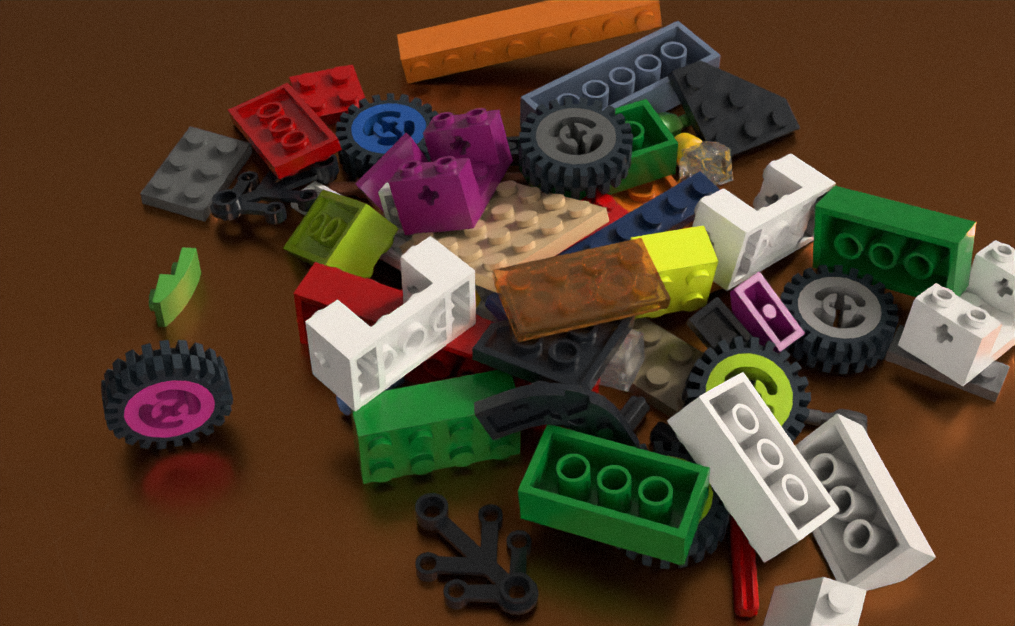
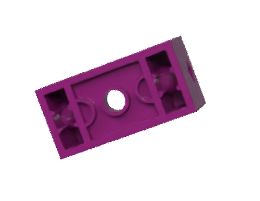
M476 108L468 111L466 114L453 115L451 112H444L432 118L423 132L431 162L407 161L399 166L388 182L405 235L464 230L475 227L513 161L499 110L486 111L485 108Z

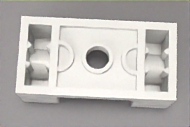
M790 153L777 161L770 162L765 168L762 175L764 181L761 190L753 202L754 209L724 188L710 196L701 198L694 210L695 219L692 227L704 225L719 261L713 281L728 291L757 272L764 270L814 240L815 205L836 183Z
M431 236L418 245L410 247L405 254L400 256L403 305L392 313L379 318L375 325L370 327L338 299L326 308L318 310L310 319L305 321L312 374L355 412L476 324L475 270Z
M995 240L979 251L971 266L969 286L960 297L955 295L952 290L942 287L937 283L917 296L913 302L898 346L961 386L966 385L993 361L1014 346L1015 249L1010 245Z

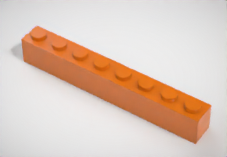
M547 0L397 34L405 77L407 83L411 84L662 27L659 0Z

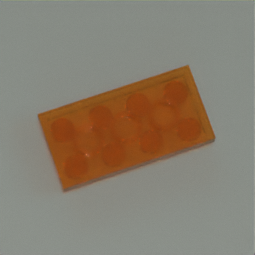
M642 238L493 269L492 275L494 286L517 342L666 309L671 299Z

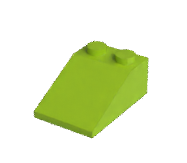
M323 189L283 249L311 266L318 262L330 267H337L344 272L362 278H371L374 265L381 255L391 248L394 236L399 228L368 204Z

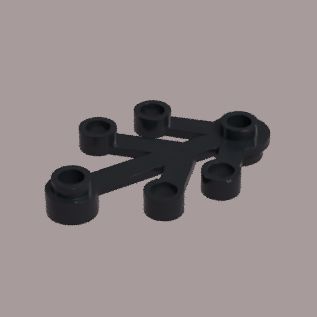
M332 154L324 161L311 164L310 170L278 179L270 169L261 183L256 172H244L238 176V182L233 189L222 190L213 195L210 206L211 213L214 217L224 221L234 220L241 214L265 216L267 223L279 224L287 218L285 206L281 202L297 203L299 210L308 212L318 197L317 192L312 189L303 191L291 189L315 180L321 184L334 182L339 173L337 157ZM259 201H274L269 204L257 203Z
M428 493L422 495L415 504L417 523L428 531H437L464 556L446 557L437 556L431 552L422 553L415 561L417 577L422 581L431 582L436 580L440 574L485 576L492 583L467 585L466 582L459 579L450 580L443 589L444 602L449 608L461 609L468 602L498 603L500 608L509 614L521 615L531 611L536 606L539 594L538 587L526 574L527 556L531 552L532 543L530 535L523 530H515L507 536L506 550L511 557L509 574L497 563L498 531L503 525V512L500 507L488 504L479 510L478 525L482 530L480 547L449 518L448 502L442 495ZM429 514H437V515H438V516H436V517H427V515H429ZM487 516H495L497 519L495 521L489 522L486 521L484 518ZM520 541L526 545L522 548H516L512 544ZM425 564H433L435 566L432 570H424L421 567ZM453 591H461L463 593L459 598L451 597L449 594ZM513 593H520L524 597L512 598L510 597V595Z

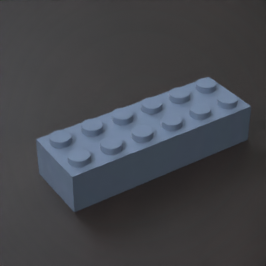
M676 21L521 96L520 128L522 122H526V116L530 112L536 114V107L543 104L549 110V101L557 99L559 105L562 106L564 105V97H572L573 104H579L580 97L588 98V106H592L595 100L602 101V111L609 105L618 108L647 99L656 113L666 112L681 104L668 75L676 69L700 60L719 68L721 55L682 23Z

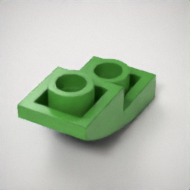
M182 247L178 262H173L171 275L160 274L156 289H151L149 309L150 311H155L158 327H166L181 313L198 285L201 268L196 248Z

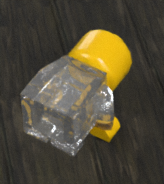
M680 133L674 137L678 142L676 164L679 167L680 179L677 182L678 184L699 171L716 186L717 184L722 185L733 181L730 148L720 142H703L689 133Z

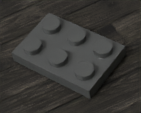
M190 126L140 193L142 204L205 222L211 214L210 206L213 195L229 188L251 156V144Z

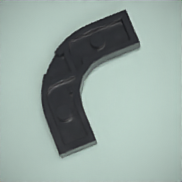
M535 381L530 385L517 387L474 402V415L492 440L531 427L558 425L640 449L638 438L620 410L603 395L583 387Z

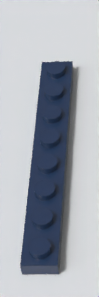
M699 171L541 264L499 292L487 296L484 306L498 321L507 320L509 325L530 321V315L545 312L625 263L631 237L679 230L694 221V210L700 199L704 196H710L720 189Z

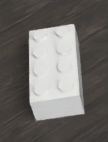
M744 372L700 395L667 420L674 430L676 437L685 446L696 464L710 468L709 483L764 563L799 542L840 511Z

